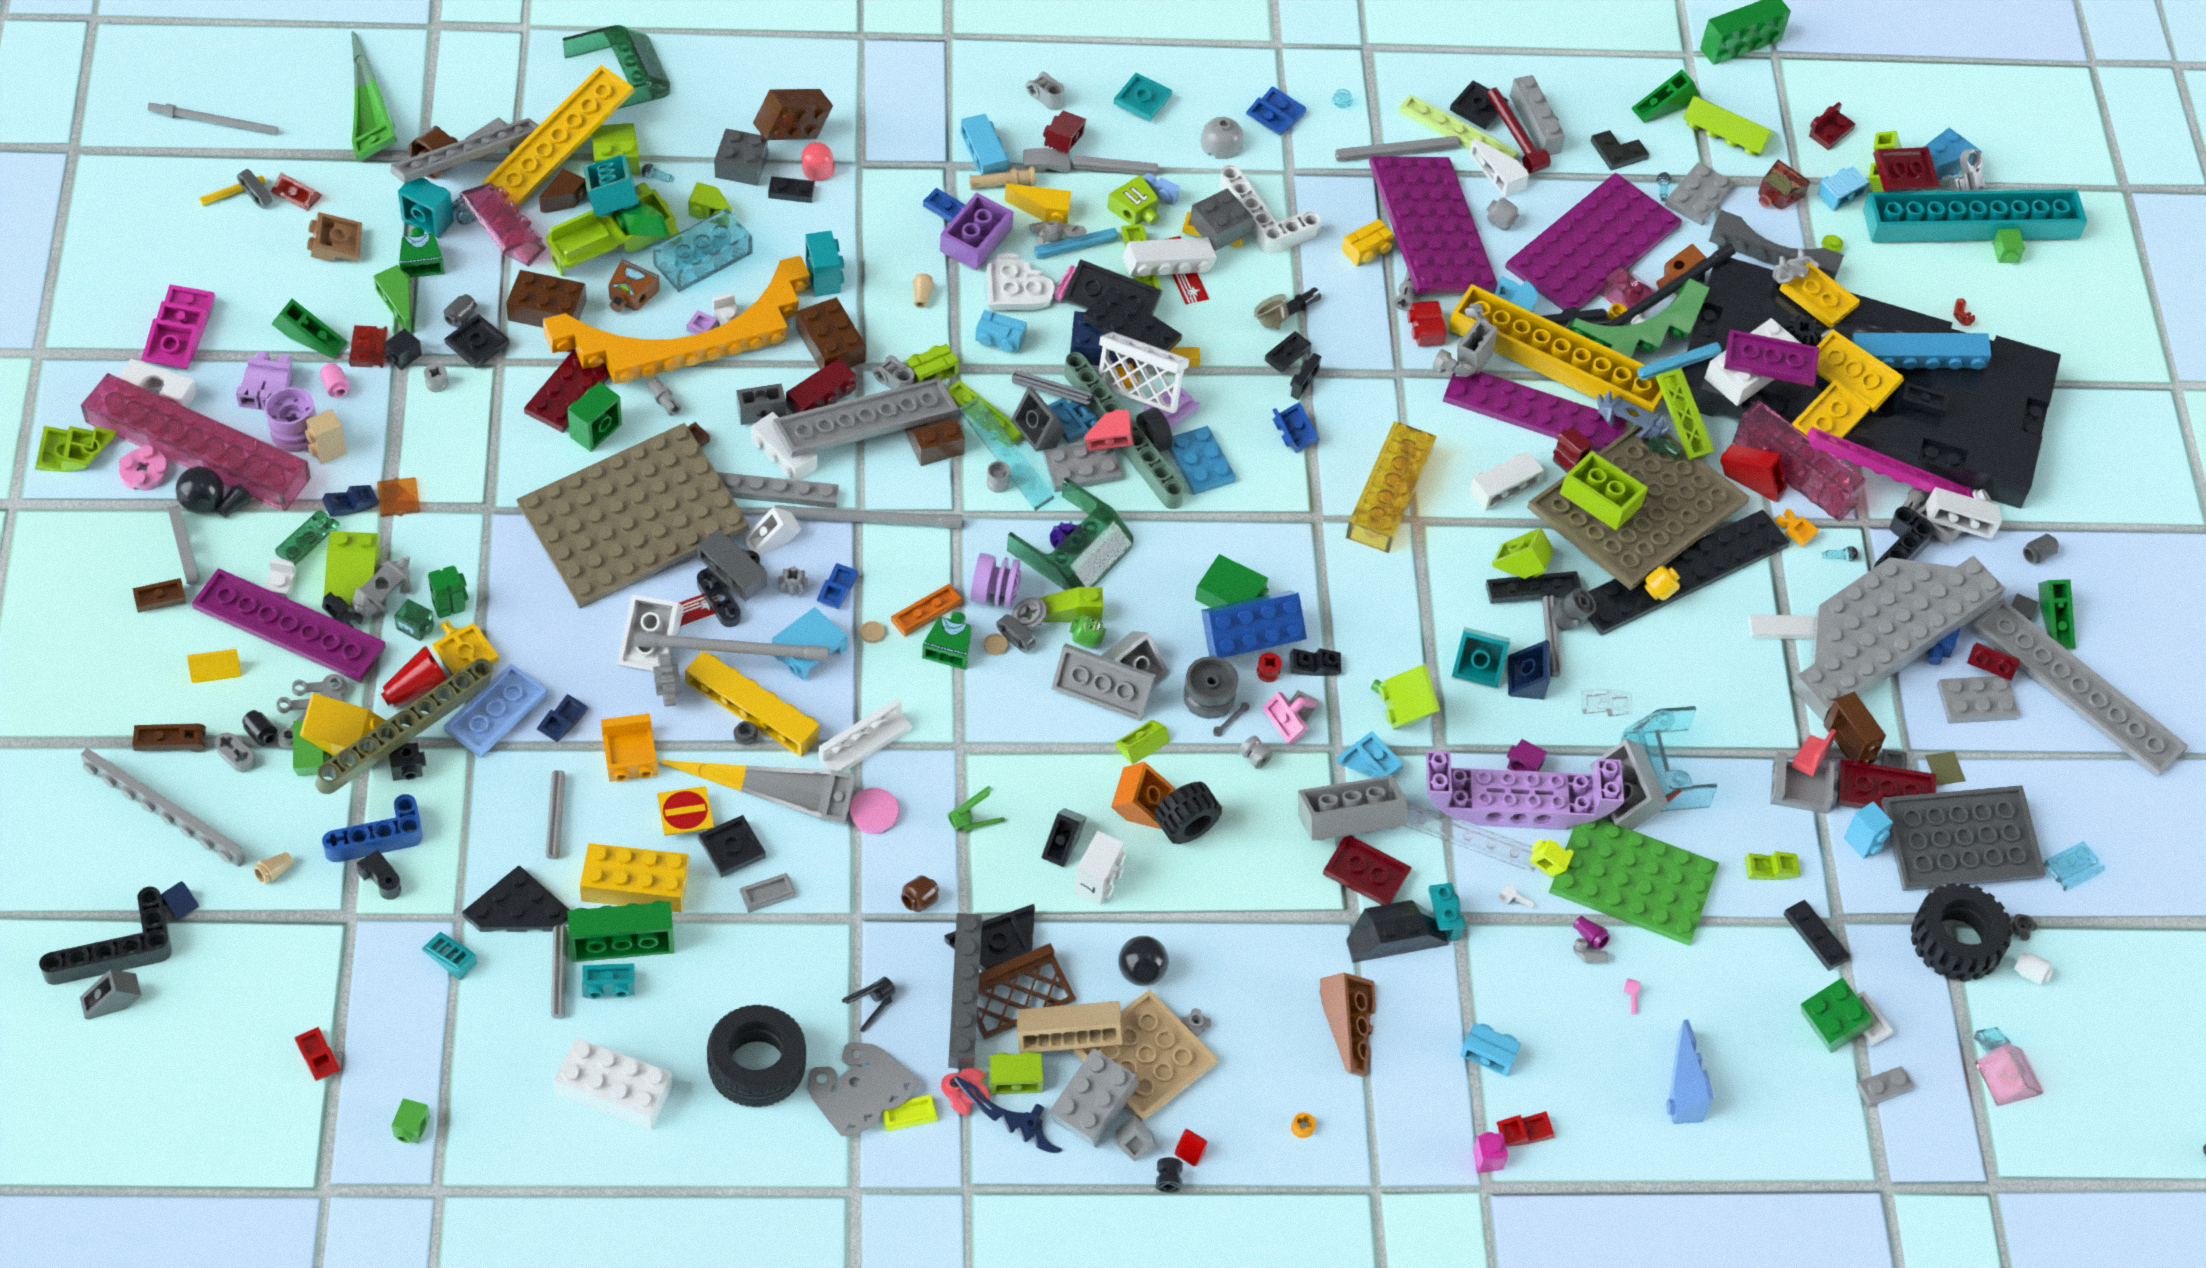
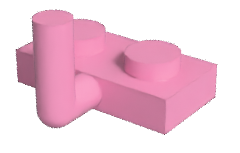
M1277 692L1262 709L1287 744H1294L1308 730L1307 725L1297 712L1302 707L1315 709L1318 706V702L1316 699L1299 697L1291 705L1282 692Z

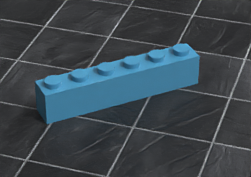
M1853 333L1851 342L1890 368L1981 369L1988 367L1991 358L1989 333Z

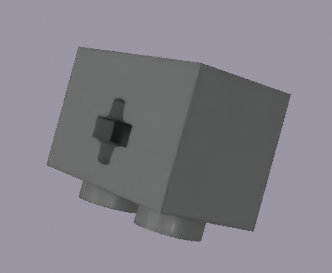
M782 383L736 390L737 411L741 425L756 423L772 412L778 417L786 416V399Z

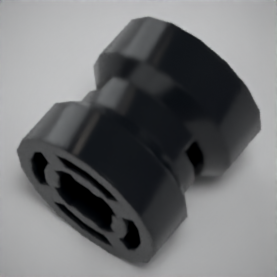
M1165 1157L1157 1161L1159 1176L1156 1178V1188L1159 1191L1172 1193L1181 1190L1182 1179L1180 1174L1183 1170V1162L1181 1160Z

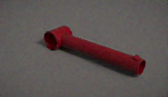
M1497 87L1490 89L1487 92V96L1523 151L1522 163L1528 174L1550 167L1551 159L1545 149L1537 151Z

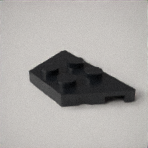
M1034 904L982 921L979 968L981 971L1032 951ZM956 931L944 935L945 943L954 950Z

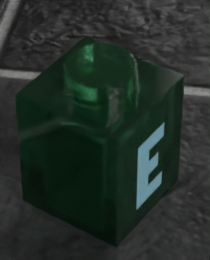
M407 599L394 615L396 629L418 641H421L425 635H429L434 628L432 611L410 599Z

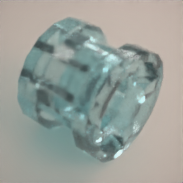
M460 197L452 203L453 213L456 214L458 223L468 225L478 218V211L470 197Z

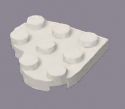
M999 254L996 259L988 263L986 278L989 310H1035L1040 308L1046 309L1050 306L1055 289L1053 280L1043 276L1041 271L1031 270L1029 263H1025L1024 260L1018 258L1017 254Z

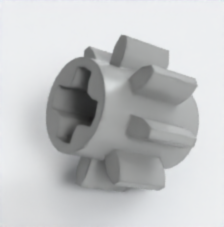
M793 566L783 569V576H778V584L781 585L782 593L786 592L792 597L799 593L803 594V587L808 586V578H805V570H800Z

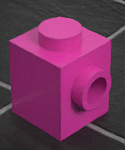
M1486 1132L1477 1136L1473 1153L1478 1173L1504 1170L1508 1159V1152L1503 1133L1494 1134L1493 1132Z

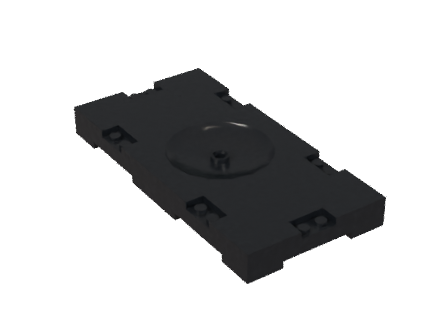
M1730 257L1721 264L1714 266L1711 270L1707 282V287L1710 288L1697 316L1687 351L1718 342L1722 353L1726 350L1730 329L1751 333L1770 318L1784 328L1791 317L1796 318L1798 315L1802 318L1808 315L1809 320H1816V325L1821 326L1822 337L1820 342L1832 329L1850 341L1853 333L1966 332L1952 329L1953 322L1854 293L1851 294L1860 300L1858 307L1830 329L1779 290L1781 284L1774 280L1772 269ZM1996 335L1994 341L1990 340L1991 358L1987 368H1892L1901 374L1904 379L1899 385L1894 402L1877 409L1875 412L1869 409V412L1843 439L1960 485L1977 490L1984 489L1992 501L2021 509L2032 486L2043 437L2042 431L2047 409L2052 398L2061 354ZM1715 357L1682 367L1699 413L1714 417L1715 412L1798 437L1801 436L1790 428L1791 424L1831 384L1818 374H1816L1814 387L1774 379L1740 405L1736 406L1705 379L1709 363ZM1908 382L1950 394L1944 417L1901 405L1900 400L1905 383ZM1802 438L1801 444L1810 446V443Z

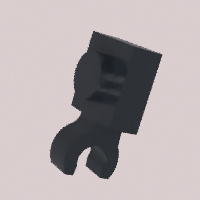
M329 592L323 598L322 608L335 620L353 628V624L350 623L351 620H356L359 624L363 623V617L360 613L347 611V604L341 597Z

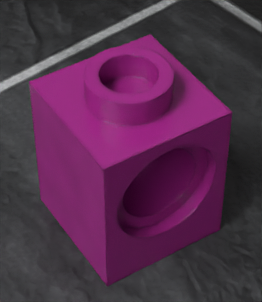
M1521 739L1517 746L1512 745L1507 754V758L1510 759L1507 769L1539 772L1544 764L1547 751Z

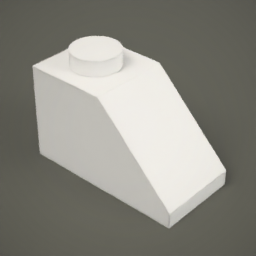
M773 507L743 539L750 550L761 555L787 545L798 534L801 527L792 512Z

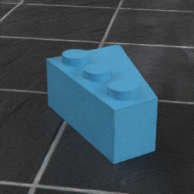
M1950 127L1924 146L1929 148L1938 181L1942 180L1943 176L1950 174L1954 176L1959 174V171H1962L1960 155L1964 150L1975 149L1982 153L1980 149ZM1972 153L1968 157V162L1970 165L1973 162Z

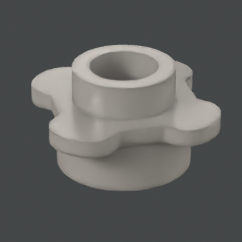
M1198 1008L1192 1009L1187 1017L1181 1019V1022L1196 1037L1200 1036L1205 1031V1028L1211 1026V1019L1203 1016Z

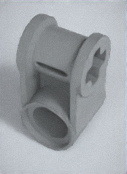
M1042 71L1036 79L1026 82L1025 88L1028 94L1048 109L1059 110L1063 107L1064 86L1047 72Z
M893 355L887 356L883 364L875 366L872 370L877 381L890 389L915 384L914 371Z

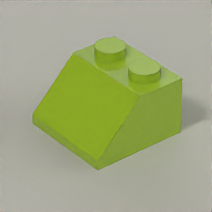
M1542 527L1501 543L1491 564L1493 568L1524 579L1530 576L1538 577L1546 571L1554 549Z

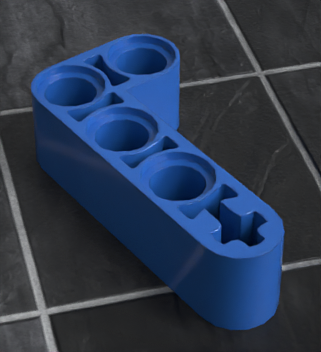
M409 794L399 795L394 800L395 818L331 830L324 834L322 845L326 859L330 862H342L366 857L377 849L380 853H386L419 845L423 839V833L415 798Z

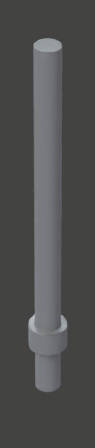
M149 102L147 107L148 111L163 113L164 116L172 118L178 116L277 135L279 131L277 126L178 108L176 105L169 103L162 105Z

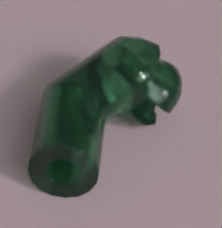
M1652 437L1647 444L1650 451L1654 453H1667L1674 459H1677L1682 450L1664 437Z

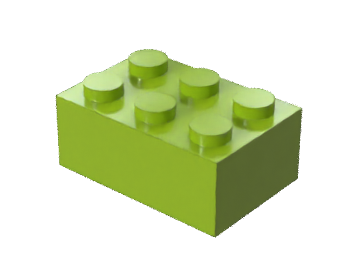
M1591 451L1565 475L1560 494L1614 530H1617L1642 507L1648 487Z

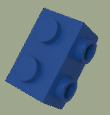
M1300 402L1280 413L1277 408L1272 409L1275 415L1272 420L1278 430H1283L1284 435L1281 437L1287 448L1292 446L1294 451L1298 453L1320 440Z

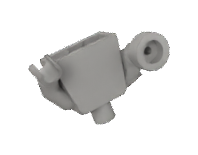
M1470 304L1471 308L1465 309L1466 316L1476 317L1477 321L1458 344L1457 361L1452 358L1450 352L1441 349L1434 359L1433 370L1440 373L1452 370L1453 373H1456V377H1468L1473 374H1479L1492 357L1498 327L1491 325L1487 318L1482 316L1483 308L1480 304Z

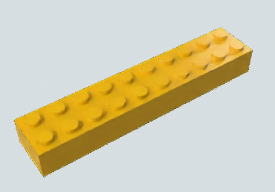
M1473 284L1470 285L1452 312L1448 330L1464 337L1477 321L1476 317H1467L1465 309L1471 308L1470 304H1480L1483 308L1482 316H1485L1491 325L1498 327L1494 352L1596 400L1598 394H1601L1604 398L1606 393L1611 391L1613 399L1619 395L1622 399L1656 414L1664 401L1656 376L1646 380L1639 378L1638 368L1645 366L1644 364ZM1627 410L1629 415L1634 417L1639 416L1638 412L1634 410Z

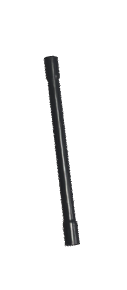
M1727 243L1713 252L1711 256L1603 326H1624L1635 316L1642 314L1679 290L1689 278L1696 279L1709 269L1736 254L1735 248L1731 243Z

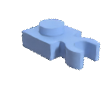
M1146 174L1144 180L1158 196V199L1174 206L1178 201L1180 186L1162 177L1157 180L1153 175Z

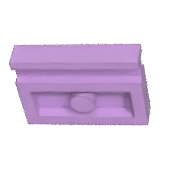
M1182 387L1176 413L1159 409L1166 417L1170 429L1199 409L1200 403L1198 401L1195 402L1192 399L1193 397ZM1166 391L1161 394V397L1165 404L1171 405V397ZM1147 404L1144 406V411L1151 409L1154 406Z

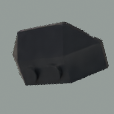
M1414 900L1365 908L1346 939L1353 963L1437 948L1449 944L1445 930L1440 931L1438 929L1435 916Z

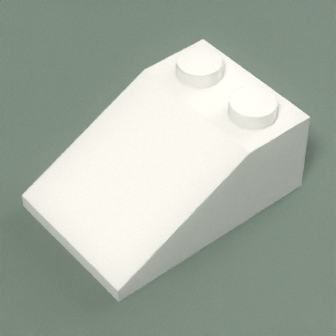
M632 594L617 665L653 672V667L659 666L658 654L670 653L671 656L673 648L634 646L635 632L677 636L684 606L679 602Z

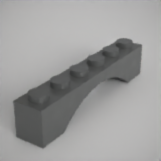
M1724 210L1720 211L1709 238V242L1722 247L1727 243H1731L1736 252L1774 266L1779 265L1780 256H1784L1786 263L1788 260L1798 257L1797 248H1789L1765 239L1748 226L1742 217ZM1824 247L1803 249L1806 257L1811 256L1820 264L1819 270L1835 280L1844 257L1843 254Z
M957 913L948 1068H974L982 914Z

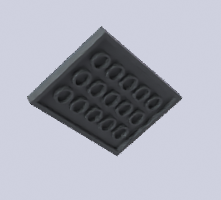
M2023 785L1884 797L1881 801L1883 812L1893 821L1889 830V836L1903 891L1932 889L1940 886L1946 887L1947 884L1956 883V886H1960L1961 883L1975 885L2040 879L2046 875Z

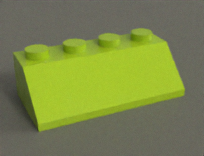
M1693 96L1683 117L1684 120L1688 121L1687 126L1695 130L1701 127L1707 130L1706 135L1715 139L1719 135L1726 139L1724 143L1735 148L1737 145L1745 147L1744 152L1752 156H1756L1757 153L1762 155L1776 133L1697 96Z

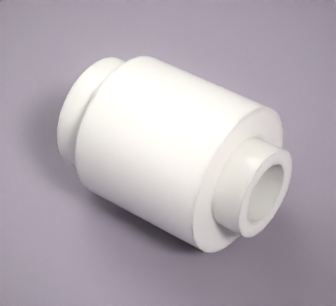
M2023 952L2014 968L2015 971L2019 972L2020 976L2039 985L2043 981L2048 983L2054 969L2050 968L2051 962L2032 953L2026 954Z

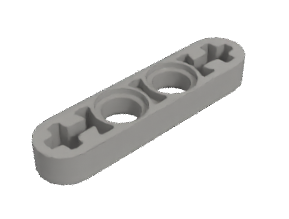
M180 506L167 507L186 583L199 582Z

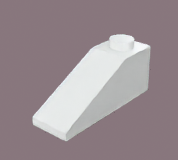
M1477 139L1472 140L1469 151L1470 157L1504 198L1526 189L1529 178L1526 168L1522 167L1516 159Z

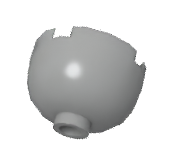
M1225 116L1215 117L1204 125L1200 138L1201 148L1207 155L1209 153L1215 155L1216 159L1233 158L1238 155L1239 150L1243 147V131L1232 118Z

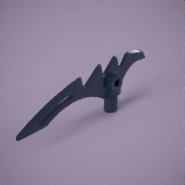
M954 1076V1080L962 1091L983 1113L993 1121H997L1002 1117L1009 1133H1014L1015 1129L1018 1128L1024 1142H1028L1034 1137L1037 1148L1050 1153L1062 1151V1148L1049 1142L1043 1133V1120L1040 1118L1044 1111L1043 1106L1035 1104L1031 1113L1006 1110L988 1100L977 1086L958 1076ZM968 1088H971V1090L991 1109L987 1108L983 1103H981Z

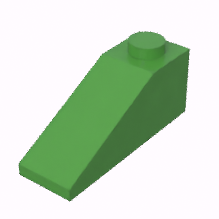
M395 265L373 275L375 290L401 327L412 334L409 289L411 280L406 271L402 272L399 266Z

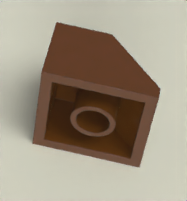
M945 418L905 429V433L920 466L964 455L965 437L955 419Z

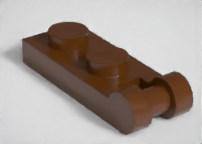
M199 723L134 725L132 747L134 751L191 750L193 752H202L205 748L203 737L206 735V726ZM186 735H192L193 738H186Z

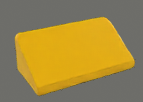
M237 649L187 655L192 683L241 677V666Z

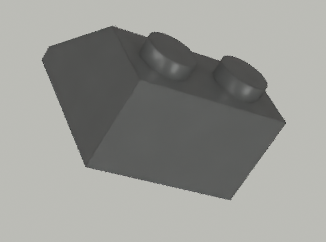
M1032 386L1028 387L1010 421L1036 452L1056 448L1065 430L1058 417Z

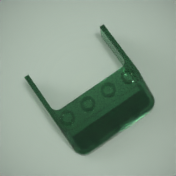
M612 25L562 38L565 59L612 48L627 82L633 86L635 91L618 109L664 98L669 95V79L646 33L622 25Z
M1065 477L1063 479L1061 496L1089 514V516L1050 554L1042 553L1012 532L1008 534L1007 551L1064 590L1077 587H1094L1131 550L1134 537L1112 507Z

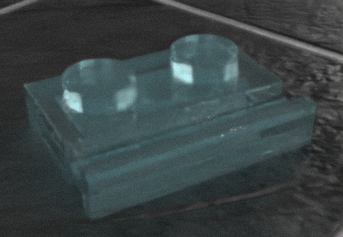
M2085 841L2046 859L2043 864L2056 882L2061 883L2064 892L2103 873L2105 870V866L2100 865L2099 859Z

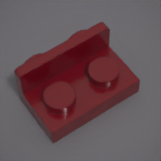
M1840 102L1836 103L1833 107L1829 106L1823 115L1815 117L1810 124L1809 137L1827 150L1831 149L1852 132L1856 123L1840 113L1842 107Z
M1978 642L1973 645L1967 661L1969 665L2011 681L2020 663L2019 658Z

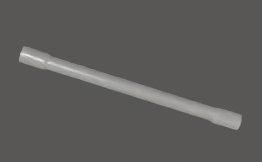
M775 505V508L792 512L795 519L924 525L962 529V515L960 514L937 515Z
M635 632L634 646L719 651L804 658L817 661H828L829 647L745 642L659 635L647 632Z

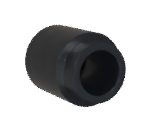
M252 710L242 719L243 729L258 745H269L275 740L278 730L262 712Z

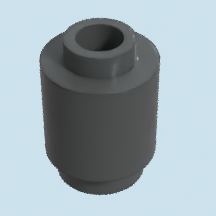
M468 294L458 296L444 309L445 321L451 326L460 327L475 313L477 308L476 301Z
M2044 534L2027 543L2026 547L2023 548V555L2031 564L2040 563L2058 553V541L2055 537Z

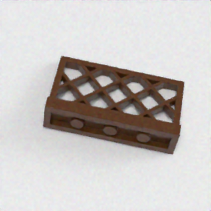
M1051 943L979 973L978 994L988 997L985 1009L977 1006V1027L984 1040L1017 1026V1019L1014 1020L1004 1016L1008 1005L1018 1009H1028L1030 1007L1027 1005L1031 995L1045 1000L1043 1007L1063 1006L1076 1000L1054 956L1055 950ZM1051 963L1055 971L1053 980L1039 975L1041 967ZM1026 975L1034 978L1031 988L1028 989L1017 985L1018 977ZM1036 980L1051 984L1047 995L1033 991ZM1001 984L1010 987L1011 991L1008 999L993 994L995 987ZM1053 986L1064 989L1067 997L1062 1000L1050 997ZM1014 989L1028 994L1025 1005L1010 1000ZM991 999L1005 1004L1002 1015L987 1010ZM985 1015L1000 1020L998 1026L987 1031L983 1023Z

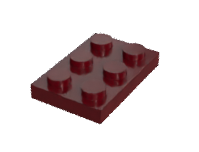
M1928 147L1877 149L1873 152L1884 193L1935 190L1940 187Z
M1349 835L1342 839L1325 866L1323 875L1380 905H1385L1393 902L1410 874L1412 867Z

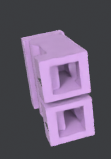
M258 351L254 358L249 357L243 381L236 391L239 407L260 410V407H262L264 411L265 402L271 394L280 389L290 387L293 380L291 357L281 354L278 356L277 361H271L270 354L263 351ZM246 398H253L254 402H248Z

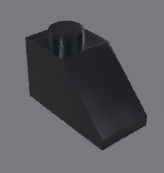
M1067 808L1060 810L1054 820L1041 858L1065 867L1080 838L1087 817Z

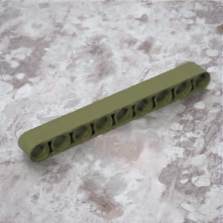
M483 658L473 661L323 763L317 772L316 789L322 794L334 793L484 690L489 685L493 673L492 663ZM420 711H426V712H428L429 714H424V713H422V712H420ZM401 724H407V725H409L410 727H405V726H402ZM382 737H388L391 740H385ZM363 750H368L371 753H365ZM347 763V764H350V765H352V766H351V767H347V766H345V765H343V764ZM323 777H330L333 780H326Z

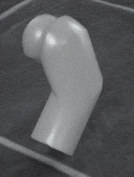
M1578 938L1575 940V945L1573 946L1574 954L1584 963H1608L1607 951H1592L1588 947L1586 939Z

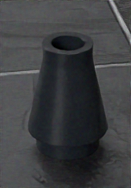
M241 484L235 487L232 486L220 505L216 507V510L224 518H227L232 513L249 504L252 496Z

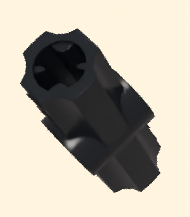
M1569 307L1559 314L1541 316L1567 329L1575 318L1596 325L1608 323L1607 312L1603 308L1580 311L1577 307Z

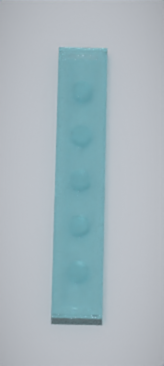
M978 396L959 408L960 413L995 459L1009 465L1011 480L1035 511L1055 499L1053 493Z

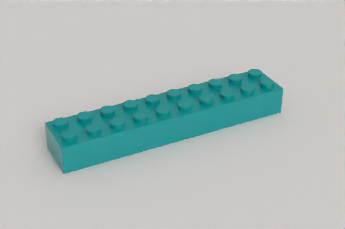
M2078 189L1869 192L1863 207L1871 242L1994 240L1998 229H2020L2022 240L2080 239L2087 224Z

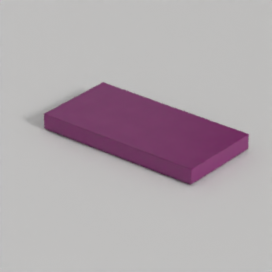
M1730 329L1724 369L1814 387L1819 347Z

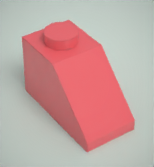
M1114 410L1113 412L1105 413L1085 435L1088 451L1134 445L1129 410Z

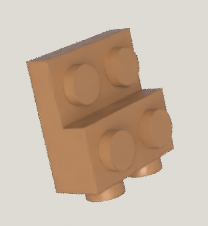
M318 212L315 220L311 219L308 232L312 233L306 248L311 251L310 257L333 262L335 257L357 262L360 257L362 222Z

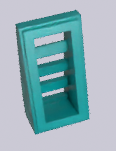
M441 931L422 947V951L458 980L477 964L476 955ZM440 941L443 942L436 950L432 949ZM447 946L449 947L443 955L440 954ZM453 952H456L451 959H448ZM460 957L463 958V959L460 960L457 964L454 963V962H455L457 959H459Z

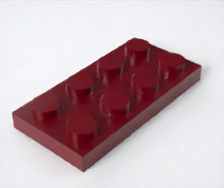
M573 349L526 404L524 414L563 433L569 426L567 409L570 404L579 400L590 387H594L598 382L605 384L610 378L606 365L601 364L598 367L583 369L576 351Z
M1843 759L1838 764L1837 805L1862 809L1871 802H1874L1883 811L1881 801L1884 797L1936 793V774Z

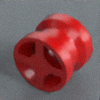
M1271 652L1262 654L1259 657L1256 670L1258 678L1267 683L1276 681L1279 678L1282 666L1281 658Z

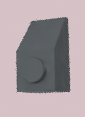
M114 969L106 972L80 996L84 1018L90 1020L125 1010L142 995L136 973Z

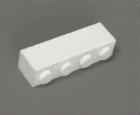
M1208 237L1130 241L1122 255L1130 277L1210 272L1217 258Z

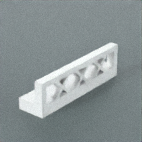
M899 698L894 699L820 745L819 763L826 770L845 772L912 730V724L902 714L901 700Z

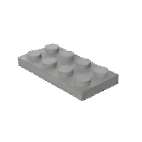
M1065 643L1051 689L1141 721L1144 717L1156 675Z

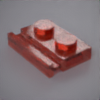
M354 325L349 356L350 367L373 368V365L380 366V368L384 367V342L388 339L387 326H384L383 329L377 328V326Z

